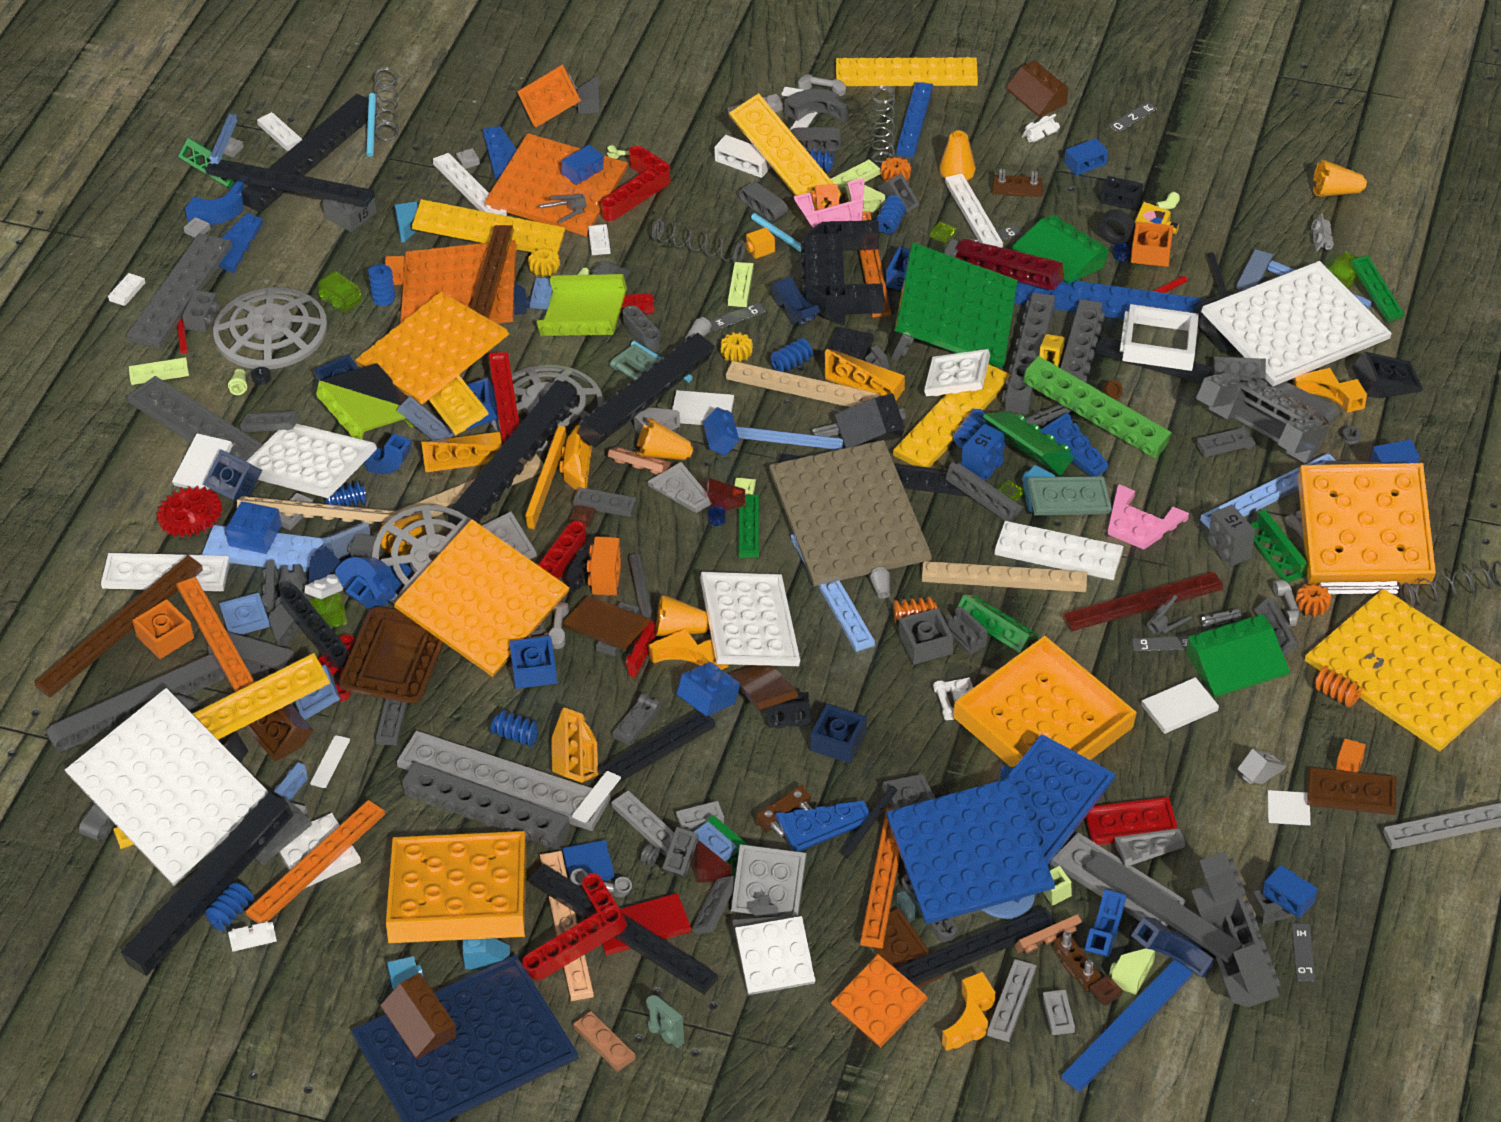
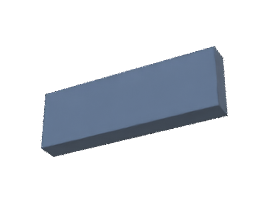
M1255 249L1237 283V289L1244 291L1259 285L1269 263L1272 261L1273 254Z
M411 396L397 410L432 440L447 439L454 436L451 429Z

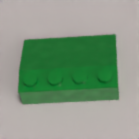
M1053 214L1037 222L1012 248L1018 252L1063 262V281L1068 284L1104 268L1109 251L1101 242L1095 241L1086 233L1077 230L1073 225L1064 222Z
M1009 411L986 413L983 416L994 429L1004 433L1005 440L1058 476L1063 474L1074 459L1070 453L1071 449L1064 443L1057 444L1055 442L1056 439L1049 433H1046V435L1042 434V429L1034 423L1031 425L1026 423L1027 419L1019 413L1014 415Z
M1264 614L1188 637L1186 654L1214 698L1290 674L1274 629Z

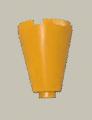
M963 131L952 132L949 136L939 167L940 174L944 178L961 173L966 180L974 176L976 166L968 135Z
M1321 160L1322 163L1319 162L1317 164L1313 181H1316V187H1313L1315 196L1356 194L1365 190L1367 181L1362 174L1326 160Z
M652 418L646 420L649 424L648 426L643 425L637 442V446L640 447V452L636 451L638 456L674 460L690 458L693 446H691L689 440Z
M420 513L402 518L392 525L403 530L414 522L424 520L423 515ZM425 525L413 529L409 534L417 539L427 535ZM387 531L383 536L381 546L391 557L392 546L397 536ZM402 540L399 545L398 556L409 555L412 545Z
M661 596L657 611L658 619L655 625L656 636H670L684 629L689 634L707 633V630H710L706 611L669 596Z

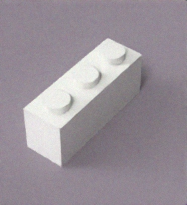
M725 135L715 146V161L761 178L771 168L770 164L753 144Z

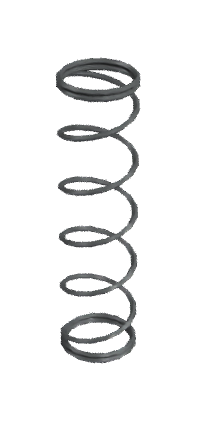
M381 68L374 75L376 82L375 113L377 115L375 118L377 126L375 133L379 139L391 141L398 136V124L395 122L398 118V113L394 111L398 107V103L394 100L398 96L397 91L394 89L398 85L397 73L391 68ZM389 70L395 74L396 78L386 77L378 81L376 77L380 71ZM383 79L394 80L389 84L380 83ZM394 83H396L395 87H393V88H383V87H381V86H391V85H393ZM377 85H378L380 88H382L380 91H378V93H377V89H376V88H377ZM383 90H394L396 92V96L393 99H384L378 94ZM377 96L383 100L377 103ZM384 100H392L396 103V107L385 110L379 104ZM377 107H379L380 109H382V111L379 112L378 114H377ZM384 111H393L396 113V118L394 120H384L379 115ZM377 118L383 120L381 123L377 124ZM392 125L395 127V130L385 131L380 126ZM379 128L387 133L397 132L391 138H382L378 135L377 130Z
M880 86L872 91L871 97L875 102L871 107L875 111H886L892 108L893 116L890 118L887 115L877 114L871 120L874 122L873 118L875 116H886L890 119L889 121L874 123L885 124L892 121L893 129L877 127L871 133L876 137H885L892 134L893 141L889 143L885 140H876L872 142L871 146L877 150H884L891 146L893 154L888 152L874 153L871 157L873 163L874 161L883 162L874 160L875 156L886 154L891 159L895 152L893 147L895 123L892 120L895 116V110L892 107L895 103V92L887 86ZM877 90H886L893 97L886 101H880L873 94ZM882 103L888 104L890 107L885 110H876L873 105ZM883 128L890 131V133L877 136L873 131ZM884 141L890 145L879 149L875 148L873 143Z
M658 218L654 223L652 229V239L654 241L659 240L661 243H665L668 240H670V238L673 236L675 246L680 248L684 246L689 240V246L692 252L699 251L705 244V251L709 257H712L715 254H717L721 248V256L723 260L729 261L733 258L734 264L736 262L738 249L742 244L741 254L737 262H741L745 253L744 241L738 242V244L735 247L733 256L727 260L724 259L722 253V245L725 236L722 237L721 245L719 249L716 251V253H714L713 255H709L707 253L706 240L708 238L709 232L706 233L705 241L703 242L702 246L698 250H693L691 248L690 236L692 234L693 227L690 228L689 236L685 243L681 246H678L675 243L674 237L677 222L674 224L671 236L666 241L660 240L664 230L663 218ZM660 220H661V228H660V232H659V223H660ZM657 228V238L655 239V232Z
M1501 562L1491 563L1488 573L1484 568L1475 566L1471 571L1470 577L1466 572L1457 570L1452 581L1446 575L1440 574L1437 576L1434 585L1426 578H1422L1419 580L1416 590L1411 584L1405 582L1401 585L1402 600L1408 604L1405 597L1406 585L1411 596L1410 608L1415 605L1414 592L1416 593L1417 604L1421 606L1418 587L1421 581L1426 580L1433 587L1435 600L1438 602L1439 596L1436 591V582L1440 576H1444L1450 581L1453 596L1456 598L1457 592L1454 587V578L1458 572H1463L1468 577L1471 592L1474 594L1475 588L1472 582V573L1476 568H1481L1486 573L1489 588L1492 590L1493 584L1489 576L1491 566L1494 581L1501 587L1496 574V564L1501 568Z

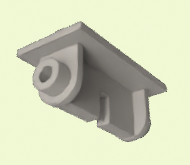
M1321 213L1311 226L1316 251L1320 247L1330 250L1334 246L1333 238L1330 236L1332 234L1331 224L1328 220H1324Z

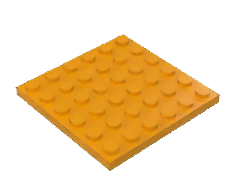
M440 292L410 317H407L400 325L392 329L386 336L378 340L371 348L363 352L355 361L361 368L378 363L393 380L395 386L405 395L411 396L422 405L501 342L509 333L506 328Z
M471 519L394 603V607L487 674L494 677L511 658L509 641L527 639V635H531L569 592L570 587Z

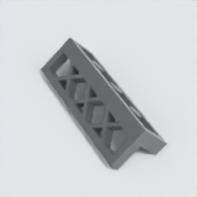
M954 462L950 464L946 480L1008 522H1012L1021 513L1023 508L1021 505L961 464H955Z

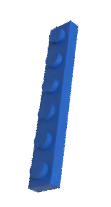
M915 82L897 147L898 156L915 157L933 91V84Z

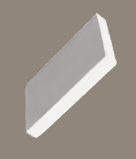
M676 390L673 410L680 412V423L704 425L703 421L717 407L732 413L734 395Z
M196 434L172 480L173 485L187 489L188 486H191V489L199 486L201 490L219 451L222 449L229 453L233 446L232 442Z
M1196 677L1142 700L1141 704L1164 734L1218 711L1219 705Z

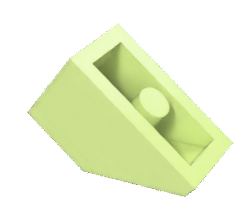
M865 185L863 212L880 211L885 202V194ZM845 186V202L847 203L852 201L849 186Z
M1145 948L1121 955L1119 961L1112 964L1109 975L1112 976V979L1123 990L1137 995L1154 963L1155 951Z

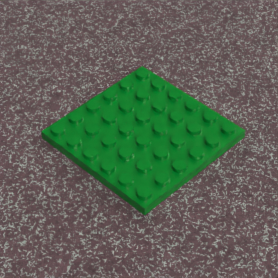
M912 243L909 250L894 331L956 353L988 349L990 353L988 364L1002 369L1005 363L1018 280Z

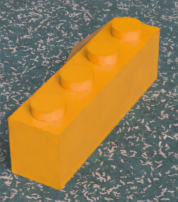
M826 349V380L847 387L879 393L880 396L893 393L896 401L905 390L904 375L847 354Z
M500 432L421 442L425 472L486 465L502 447Z

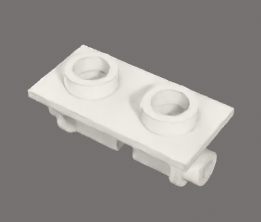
M1056 114L1050 117L1045 116L1037 123L1032 122L1025 127L1022 138L1027 136L1029 142L1035 143L1045 137L1044 133L1046 136L1057 132L1060 125L1054 121Z
M265 921L264 923L252 925V928H248V926L238 929L233 928L232 931L228 932L232 952L277 942L273 922L268 923V921Z

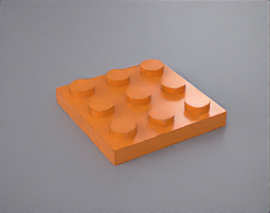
M563 65L517 91L535 128L581 101Z
M878 954L831 1004L881 1048L928 998Z

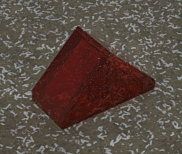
M708 478L707 496L717 513L745 505V489Z
M702 842L697 844V882H716L719 878L732 876L731 866Z

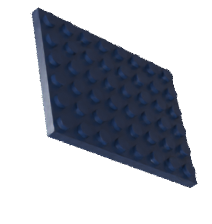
M517 955L434 992L456 1024V1038L417 1060L386 1015L351 1030L354 1040L401 1122H445L579 1059L576 1049Z

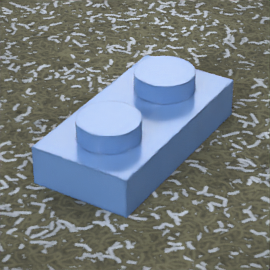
M536 277L530 300V308L548 309L553 293L550 278Z
M298 762L293 769H290L282 783L276 786L274 795L280 799L284 796L290 801L308 779L306 766Z
M706 822L694 831L699 836L697 844L720 864L737 853V846L709 822Z

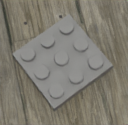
M740 845L731 911L754 914L753 907L760 906V896L769 895L771 905L776 904L778 907L779 917L799 915L807 853Z

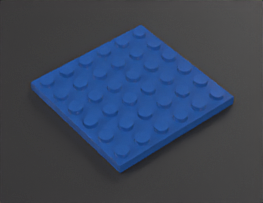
M1013 777L886 812L925 924L1055 889L1054 881Z

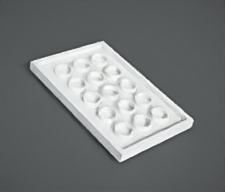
M296 424L291 430H278L246 462L263 470L258 480L329 498L377 448L373 442Z
M701 572L700 580L717 664L799 666L800 657L782 575Z

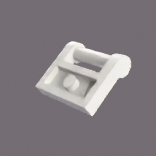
M970 677L949 682L937 681L933 684L934 691L938 693L942 704V713L945 720L955 719L953 718L954 708L951 707L946 692L951 691L955 702L973 689Z

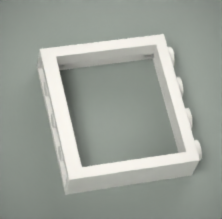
M1130 304L1129 311H1125L1120 347V352H1123L1122 361L1192 371L1199 314ZM1133 324L1188 331L1186 350L1131 342Z

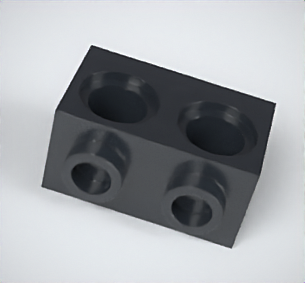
M1107 176L1102 188L1101 204L1137 211L1142 198L1143 183Z
M798 692V697L767 707L769 728L810 725L809 692Z

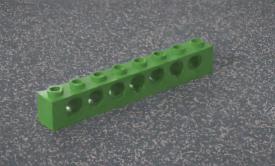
M1038 356L1026 369L1023 382L1028 386L1033 387L1045 396L1050 397L1095 425L1133 445L1145 454L1156 459L1168 445L1171 435L1169 430L1044 358Z

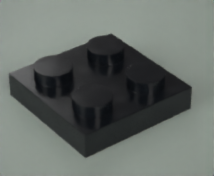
M837 326L828 349L865 361V357L873 343L874 334Z

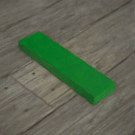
M1367 255L1353 259L1351 261L1352 267L1386 322L1402 319L1405 315L1370 257Z
M759 494L739 495V558H759Z

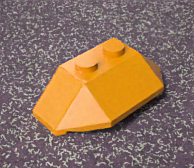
M577 425L567 438L566 447H562V459L564 461H560V473H564V481L576 491H578L579 487L587 488L592 445L577 434L580 425Z
M564 707L552 736V772L583 783L598 776L597 741L590 727L586 724L583 714Z

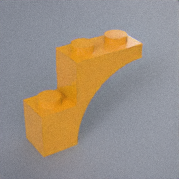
M1330 368L1301 374L1293 378L1294 386L1310 394L1324 396L1335 401L1347 413L1365 409L1367 394L1358 379L1339 383Z
M686 629L649 644V656L653 664L664 660L677 659L690 661L699 666L711 662L721 670L729 667V664L716 663L712 639L697 645Z
M983 972L962 980L961 993L966 1002V1009L953 1026L943 1031L942 1045L946 1051L960 1048L967 1042L979 1040L987 1035L988 1020L982 1011H986L995 1005V991Z

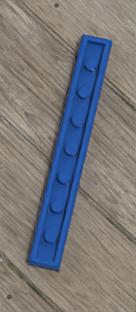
M1173 960L1062 1074V1080L1081 1092L1192 977L1193 972L1176 960Z

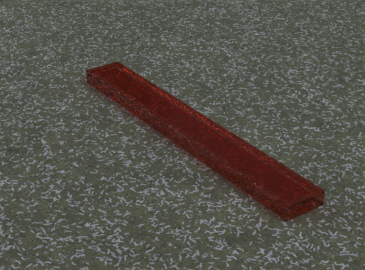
M1212 572L1063 614V620L1072 632L1166 605L1174 595H1177V599L1174 601L1176 603L1223 590V583L1216 573Z

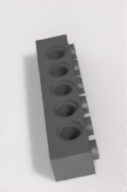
M1080 299L1061 369L1087 383V376L1085 374L1090 372L1091 363L1089 360L1093 361L1095 350L1093 348H1096L1098 342L1096 335H1100L1102 326L1100 322L1104 321L1105 311H1102L1103 303Z

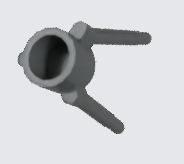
M580 193L574 195H552L551 199L568 200L539 205V208H547L568 204L569 209L574 210V212L558 221V223H562L577 214L583 213L582 209L586 208V199Z
M1174 595L1171 600L1169 597H1166L1154 616L1147 622L1148 629L1155 635H1159L1161 632L1166 635L1170 630L1192 619V616H1188L1167 626L1169 620L1164 614L1177 599V595Z

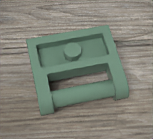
M633 344L611 361L610 367L621 371L631 379L637 380L643 371L647 372L655 362L659 363L660 361ZM623 363H628L640 372H634L633 370L625 366Z
M649 996L646 1000L650 1014V1020L648 1021L649 1031L659 1033L668 1044L672 1043L676 1048H679L684 1044L683 1016L658 996Z

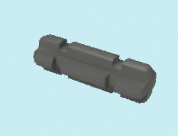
M1240 609L1230 610L1231 612L1224 611L1212 614V616L1205 615L1201 617V623L1204 628L1212 627L1213 624L1218 626L1231 623V620L1233 622L1240 621L1242 614Z

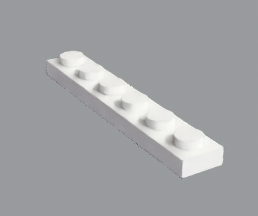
M449 153L433 158V165L479 211L507 216L506 210H496L489 205L485 206V200L489 193Z
M961 173L945 177V184L978 241L1003 248L1001 238L964 175Z

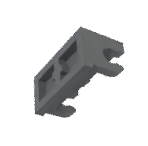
M960 606L956 609V616L954 618L950 614L947 616L946 624L953 639L969 655L987 646V630L963 607Z

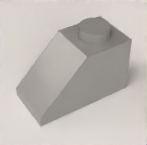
M648 408L634 417V427L639 434L643 425L648 426L649 422L646 421L648 418L656 420L670 430L680 427V412L677 410Z
M1252 749L1238 770L1243 774L1242 778L1248 783L1264 784L1283 771L1286 765L1270 752Z

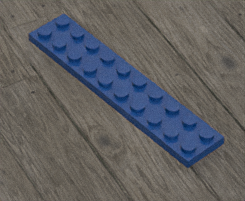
M1062 280L1054 290L1017 282L1014 304L1027 305V300H1031L1033 293L1055 296V310L1077 312L1079 301L1083 299L1103 303L1102 311H1105V317L1124 319L1125 311H1129L1130 304L1193 313L1192 310L1202 301V298L1074 281L1068 284Z

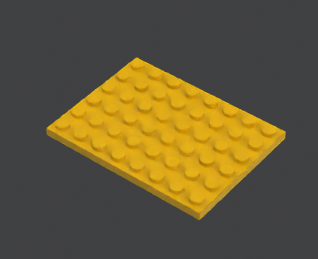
M1381 590L1305 656V661L1319 671L1325 665H1328V673L1332 669L1336 670L1335 677L1342 673L1343 681L1350 677V685L1357 681V689L1363 686L1359 698L1439 752L1501 697V664L1415 608H1410L1409 604L1387 590ZM1374 653L1375 657L1365 659L1367 655ZM1377 657L1383 658V666L1373 669V666L1380 662L1377 660Z

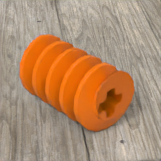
M922 597L918 598L917 604L914 598L910 599L909 605L906 599L901 601V605L897 600L893 602L895 623L899 618L937 609L936 600L934 598V601H932L931 597H927L925 602Z
M1325 665L1316 678V690L1323 691L1325 695H1330L1332 699L1338 698V702H1345L1346 707H1352L1359 699L1363 686L1357 689V681L1350 685V677L1343 681L1342 673L1335 677L1336 670L1332 669L1328 673L1329 666Z

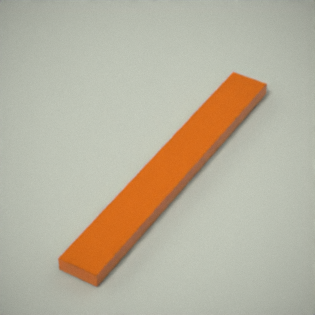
M870 211L863 212L862 220H872ZM878 249L858 250L865 284H883V313L872 314V317L891 316Z
M196 576L177 583L179 593L234 692L255 683Z
M367 800L246 910V916L258 924L272 919L385 815V811L370 800Z
M886 808V812L893 810L892 808ZM886 813L861 936V946L883 948L900 860V852Z

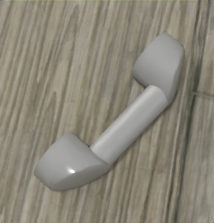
M808 74L798 80V88L802 90L811 89L812 84L832 87V92L839 94V96H843L846 93L845 84L838 79L829 80L812 77V75Z
M1275 580L1273 582L1275 596H1285L1290 609L1285 611V618L1290 627H1294L1298 623L1300 609H1298L1292 589L1285 580Z
M560 601L552 610L555 616L554 627L550 630L549 636H551L554 649H560L566 643L565 633L562 629L563 617L568 615L569 607L568 603Z
M575 869L570 876V881L583 888L582 881L588 873L583 869ZM626 877L617 878L614 884L604 882L609 892H612L616 897H625L632 888V882Z

